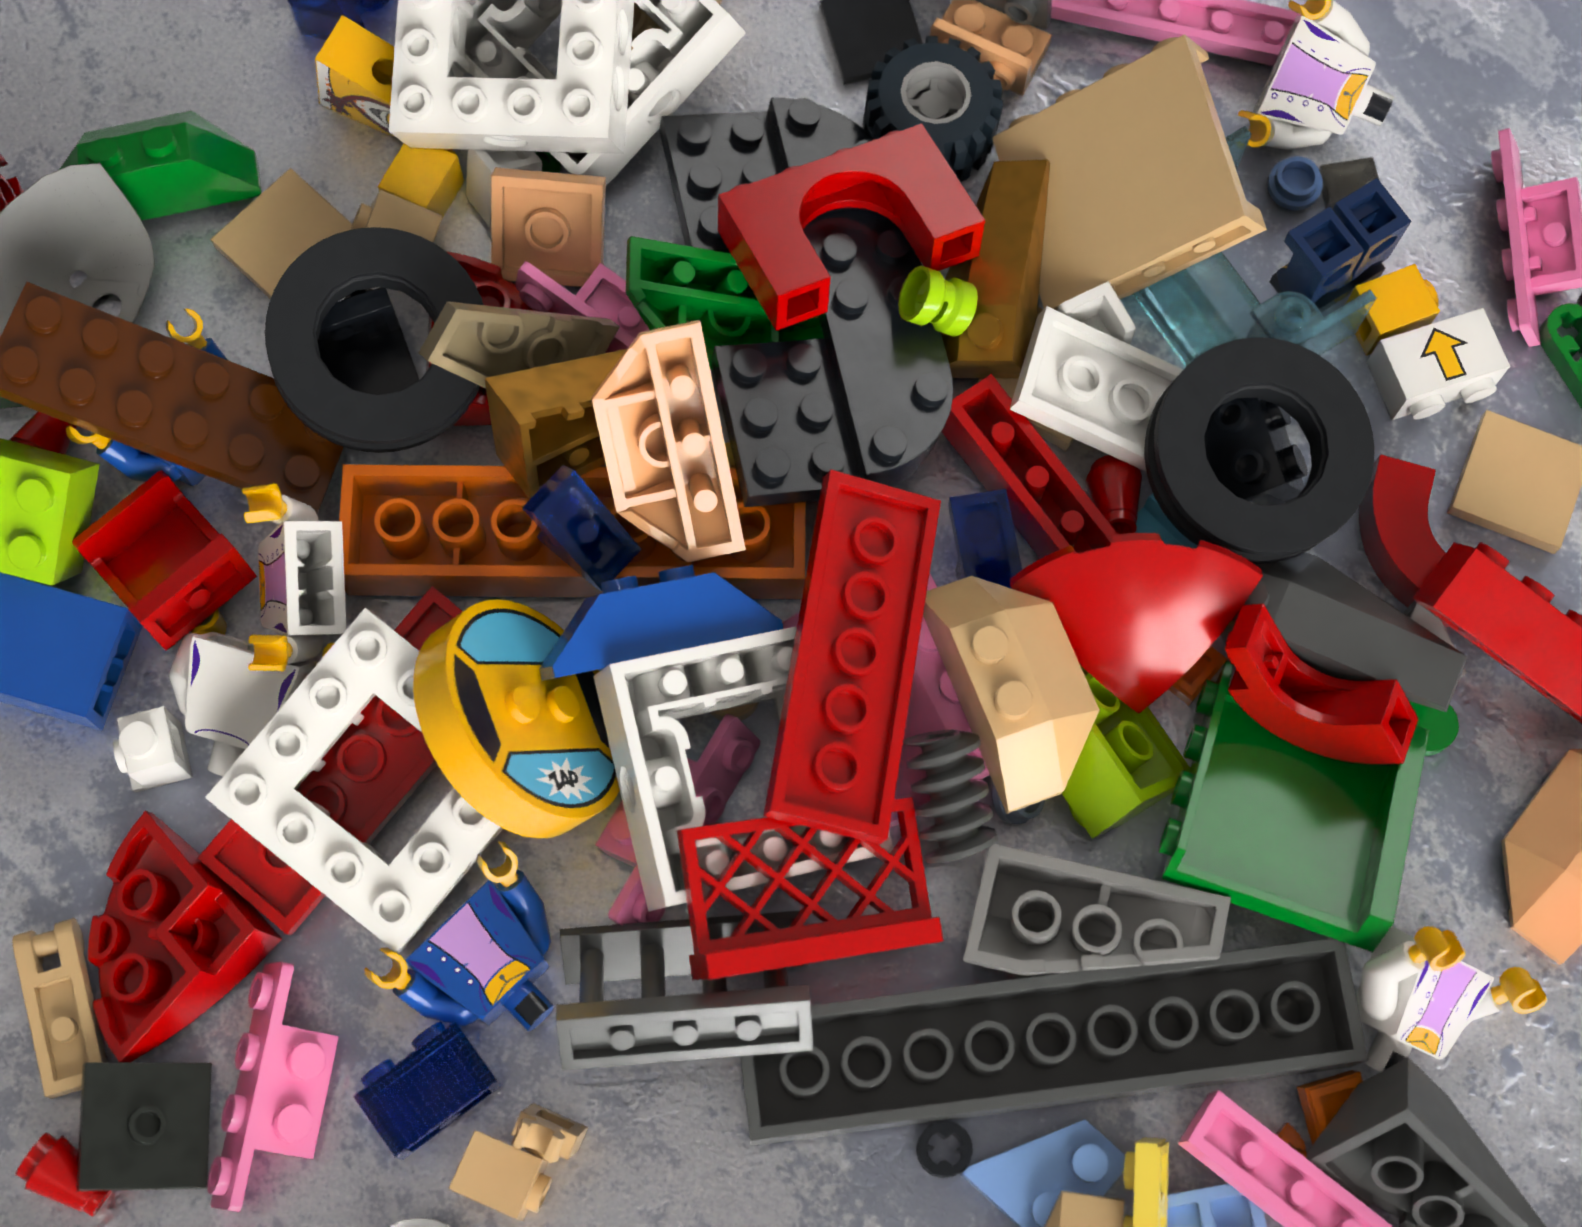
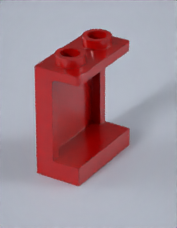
M162 470L138 486L131 494L97 521L93 522L72 541L74 547L91 564L129 608V611L165 651L175 645L257 577L235 547L222 533L219 534Z

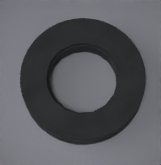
M371 227L353 229L332 235L308 248L287 268L273 291L266 315L265 344L268 360L276 386L290 410L302 423L319 436L337 445L363 452L383 453L407 450L433 440L453 426L472 404L480 386L432 363L420 380L402 391L382 395L355 391L334 378L320 358L318 339L322 321L339 300L354 291L375 287L405 293L424 307L434 324L447 301L476 305L484 304L476 285L466 270L448 252L435 243L421 236L392 228Z
M1264 337L1244 338L1220 344L1204 352L1187 365L1163 392L1153 409L1146 430L1144 447L1145 468L1151 490L1159 507L1173 526L1189 541L1197 546L1200 540L1210 542L1243 556L1254 564L1273 563L1296 557L1310 550L1339 530L1352 517L1363 501L1372 477L1374 439L1368 414L1359 395L1344 375L1329 361L1317 353L1292 342ZM1236 398H1258L1280 406L1298 422L1309 442L1312 467L1306 486L1296 498L1278 505H1258L1238 498L1218 481L1206 458L1204 435L1211 414L1219 406Z

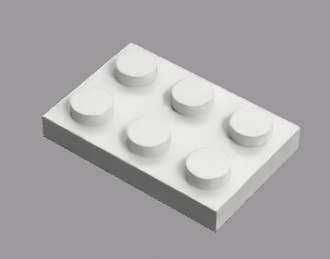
M1046 306L1037 316L1009 410L1146 471L1144 447L1150 416L1163 392L1184 369Z

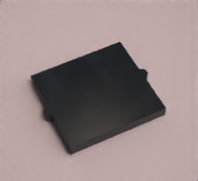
M820 0V9L844 85L871 79L872 70L877 62L884 63L885 53L893 47L902 51L904 41L915 38L918 44L923 43L909 0Z

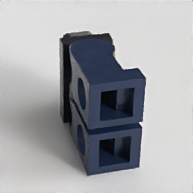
M1375 178L1336 202L1333 209L1328 207L1290 230L1284 242L1293 253L1291 260L1273 274L1269 282L1280 295V303L1287 312L1294 314L1301 321V324H1304L1349 296L1355 286L1380 277L1386 269L1382 262L1390 257L1412 221L1378 178Z

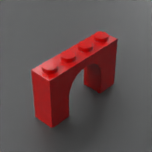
M922 123L901 131L889 132L881 138L853 148L840 149L830 156L801 166L789 167L776 175L750 184H740L730 191L718 194V232L776 331L828 312L831 276L803 231L819 215L840 208H862L877 212L890 219L900 228L923 266L936 271L978 257L985 225L984 217Z

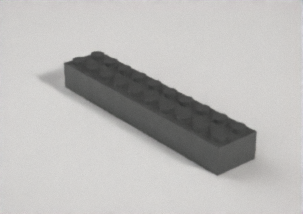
M1333 938L1220 953V957L1217 960L1075 971L810 1005L812 1051L740 1056L751 1146L1343 1069L1368 1061L1346 944Z

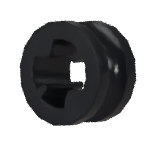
M947 1120L935 1122L928 1126L918 1138L916 1146L917 1159L922 1168L931 1176L938 1178L954 1177L962 1172L971 1161L973 1153L972 1140L967 1131L958 1123ZM937 1133L942 1139H946L951 1135L957 1138L961 1148H956L954 1153L961 1154L955 1165L952 1166L946 1160L939 1162L937 1165L931 1161L928 1155V1151L934 1149V1146L928 1145L931 1136Z

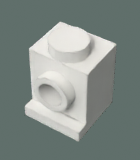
M164 706L117 718L120 735L119 738L113 739L114 756L120 771L128 773L132 791L136 793L193 778L182 724Z

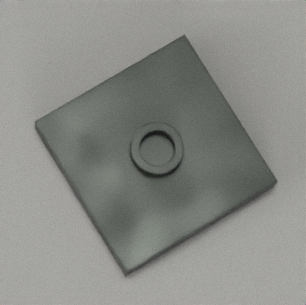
M85 1062L82 1070L76 1191L206 1189L208 1180L212 1063Z

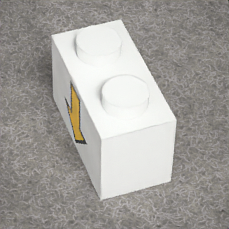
M1484 308L1382 339L1367 360L1368 367L1392 420L1412 414L1415 420L1423 419L1442 410L1445 407V403L1463 398L1465 403L1484 399L1497 390L1496 384L1510 368V364Z

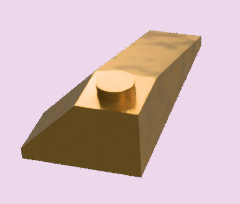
M1047 159L994 161L976 203V207L985 219L979 256L951 266L945 277V280L956 277L974 284L978 295L976 312L968 328L956 337L941 333L952 378H985L990 374L995 378H1019L1037 319L1050 162Z

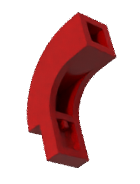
M1380 454L1374 462L1368 490L1359 505L1360 535L1365 553L1374 572L1389 592L1408 608L1414 601L1412 599L1446 553L1433 536L1428 520V504L1436 469Z
M1264 604L1242 605L1234 627L1228 634L1225 646L1229 661L1236 667L1228 691L1237 704L1253 720L1279 738L1324 757L1361 764L1404 763L1419 718L1397 679L1351 681L1319 672L1304 663L1293 653Z

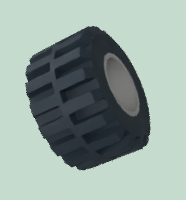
M926 36L925 43L918 44L915 38L904 41L902 51L895 47L891 48L885 53L884 63L878 61L872 70V77L869 80L863 129L876 140L889 132L901 131L922 123L959 181L962 182L970 178L972 167L979 170L984 165L987 153L990 154L993 148L992 138L997 133L1004 101L1001 100L1003 91L1001 81L993 79L995 69L989 61L980 63L981 53L972 46L967 51L961 49V41L949 38L948 44L938 43V36Z

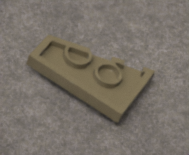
M447 301L418 353L428 362L486 388L485 378L604 354L620 326L607 318Z

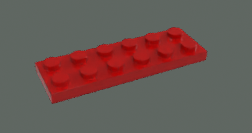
M831 469L823 477L763 816L876 844H881L888 840L941 500Z
M432 586L394 631L420 651L424 642L433 632L463 611ZM376 695L362 710L361 714L365 717L357 726L352 723L322 758L326 762L319 772L313 770L296 789L309 801H314L331 813L329 817L361 842L368 844L373 841L437 765L423 733ZM232 819L229 820L197 857V859L286 935L292 936L326 896Z

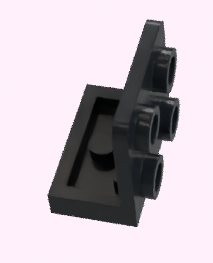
M386 288L357 290L346 296L344 300L334 304L322 321L318 339L320 358L334 378L355 391L374 395L399 392L420 380Z
M1236 398L1219 406L1211 414L1204 435L1206 458L1218 481L1238 498L1251 501L1270 494L1287 502L1296 498L1304 489L1302 477L1308 475V470L1300 449L1295 444L1291 445L1285 426L1291 424L1290 415L1280 406L1258 398Z

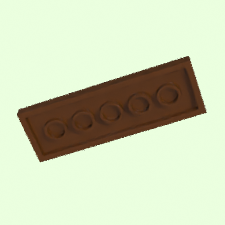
M26 282L0 337V397L240 489L277 484L281 495L311 506L318 514L344 447L324 439L302 423L282 398L274 378L30 282Z

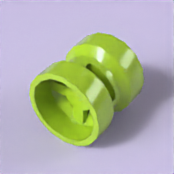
M921 265L914 268L903 283L898 302L899 314L902 319L920 326L932 323L936 331L956 337L961 335L973 320L978 301L977 289L974 284L956 277L944 280L941 272Z

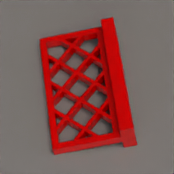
M913 797L894 799L892 812H897L901 838L891 853H888L876 843L850 837L834 862L808 843L817 829L806 827L799 836L789 828L800 826L799 824L770 817L677 830L694 955H689L692 980H710L943 942L940 917L932 918ZM774 829L793 844V847L776 871L750 851L765 830ZM750 833L743 844H740L730 836ZM717 838L736 853L717 880L699 867L695 840ZM859 844L883 862L867 888L842 870ZM801 852L827 871L810 897L784 878ZM903 853H904L905 865H903L900 861H898V860L901 858V856L903 855ZM743 860L769 879L751 906L725 887ZM892 870L908 882L912 908L894 911L875 896ZM835 878L860 897L845 919L837 920L818 905ZM702 882L710 888L705 897L703 896ZM777 887L803 906L787 928L779 929L760 914V911ZM721 896L743 913L744 917L730 937L710 940L706 913L716 898ZM868 905L879 912L861 916ZM811 913L822 921L803 925ZM753 922L764 930L762 932L745 934Z

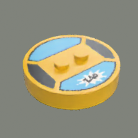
M500 599L486 600L470 606L441 626L422 645L415 662L413 674V694L418 721L426 743L440 769L452 786L473 808L493 823L510 832L532 838L557 837L606 809L620 792L593 677L599 670L542 680L540 667L564 630L542 613L523 604Z

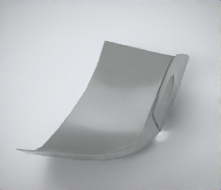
M100 163L70 165L47 174L12 200L0 212V337L26 282L91 307L104 295H116L121 300V310L117 317L132 323L135 322L152 278L155 266L154 250L149 234L141 219ZM75 271L85 272L87 279H84L81 285L73 288L69 281L70 276Z

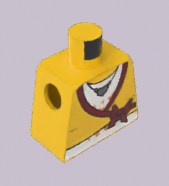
M342 15L315 58L319 104L388 136H394L389 132L395 47Z

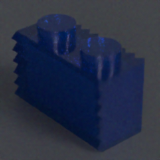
M442 1022L433 1024L411 1042L415 1051L408 1054L405 1059L399 1061L396 1065L392 1059H387L367 1072L360 1080L365 1088L357 1092L353 1097L395 1158L404 1160L503 1086L457 1022H453L447 1027Z

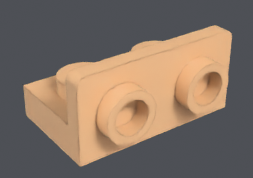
M952 0L943 18H936L930 30V36H938V43L948 44L949 38L961 41L960 48L965 51L971 46L981 53L979 62L989 61L995 69L993 79L1001 81L1002 89L1004 91L1011 90L1022 96L1046 54L1052 34L1029 24L1017 23L1006 14L975 0Z

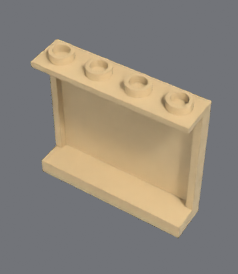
M1185 34L1157 43L1147 55L1130 64H1120L1110 68L1104 73L1102 79L1083 89L1071 90L1057 98L1055 104L1036 114L1025 115L1015 119L1008 129L993 136L992 139L999 161L1047 159L1050 162L1039 294L1044 308L1048 306L1058 310V306L1061 303L1108 281L1121 300L1267 230L1260 209L1246 200L1201 66V63L1209 60V56L1203 48Z

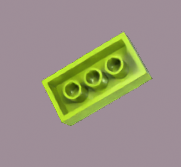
M0 438L1 573L51 586L82 573L84 557L74 547L72 541L90 526L99 463Z

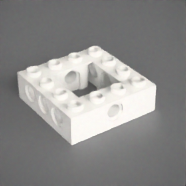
M398 0L389 132L410 148L624 154L635 0H562L556 80L463 77V73H469V61L465 58L467 18H473V7L468 3L469 0Z
M562 0L468 1L473 7V18H467L465 58L469 61V73L474 78L556 80L557 77L528 49L561 13ZM715 0L634 1L663 30L654 28L645 30L633 40L631 45L633 49L631 50L624 154L550 152L571 174L606 177L607 186L660 128L662 116H671L746 34L732 16Z
M364 608L205 798L398 953L404 951L476 863L478 855H482L503 828L479 813L453 787L400 853L388 865L384 862L380 853L370 844L363 843L329 817L331 813L314 801H309L296 790L313 770L319 772L326 762L322 758L352 723L358 726L365 716L361 712L375 695L421 731L413 694V674L419 650L367 608Z
M797 626L613 663L593 676L648 912L687 902L677 830L703 826L705 820L703 797H696L685 751L691 748L685 728L677 719L775 699L780 720ZM800 825L789 828L800 836L807 826ZM774 829L765 830L750 851L776 871L793 847V844ZM817 829L808 843L834 862L850 837ZM890 832L888 840L878 844L888 853H891L893 850ZM750 833L730 836L740 844H743ZM717 838L695 840L699 867L717 880L736 853ZM859 844L845 864L875 856ZM801 852L784 878L822 870L823 868ZM743 860L725 887L730 891L768 883L769 879ZM702 882L703 896L705 897L710 888Z

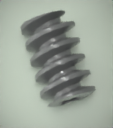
M942 730L918 734L903 740L904 745L921 747L922 749L920 755L907 761V767L909 769L926 771V777L912 784L911 790L916 793L930 794L931 799L929 802L915 808L916 816L934 818L935 822L934 825L919 832L920 839L937 841L939 844V848L923 855L924 861L928 863L956 861L973 856L992 846L998 840L996 830L982 825L993 817L992 807L988 804L977 802L989 793V787L987 782L973 779L974 776L980 774L985 769L984 761L980 757L967 755L981 745L979 735L958 730Z

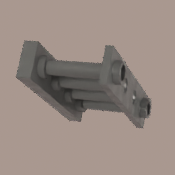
M800 910L760 914L781 929L789 927ZM744 915L708 917L707 924L710 940L730 937ZM689 919L560 929L565 985L580 983L579 1003L556 1005V1027L562 1070L813 1050L809 985L789 986L787 967L763 971L764 988L727 991V978L722 977L702 980L703 993L666 996L665 977L691 975L689 955H694ZM753 922L745 934L762 932L764 930ZM641 979V998L604 1001L605 981Z

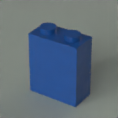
M0 572V702L103 731L143 625L128 608Z

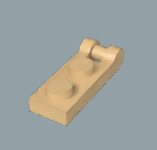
M71 918L55 923L54 930L37 935L34 930L14 935L12 943L44 1096L50 1099L82 1089V1070L85 1062H108L101 1030L92 1005L94 997L84 957V938L77 920ZM59 953L61 967L44 972L42 966L43 958Z

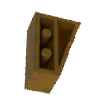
M627 349L485 378L496 455L530 500L606 464L591 397Z

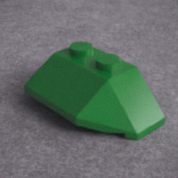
M192 110L85 132L60 167L62 169L70 165L100 163L127 198L141 221L258 197L262 194L258 160L255 151Z
M634 236L628 238L626 295L649 330L700 320L710 370H713L711 356L715 346L824 338L819 315L776 331L731 253Z

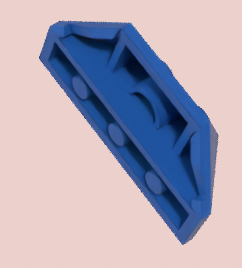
M693 565L659 571L660 583L640 587L638 586L637 576L601 582L603 594L586 598L541 665V679L547 680L603 669L613 663L784 629L783 623L780 618L715 572L695 576Z

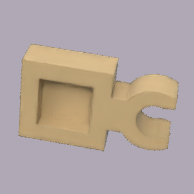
M532 1103L520 1112L511 1134L514 1136L511 1145L518 1149L524 1147L527 1152L549 1163L557 1162L559 1156L568 1160L579 1150L588 1127Z

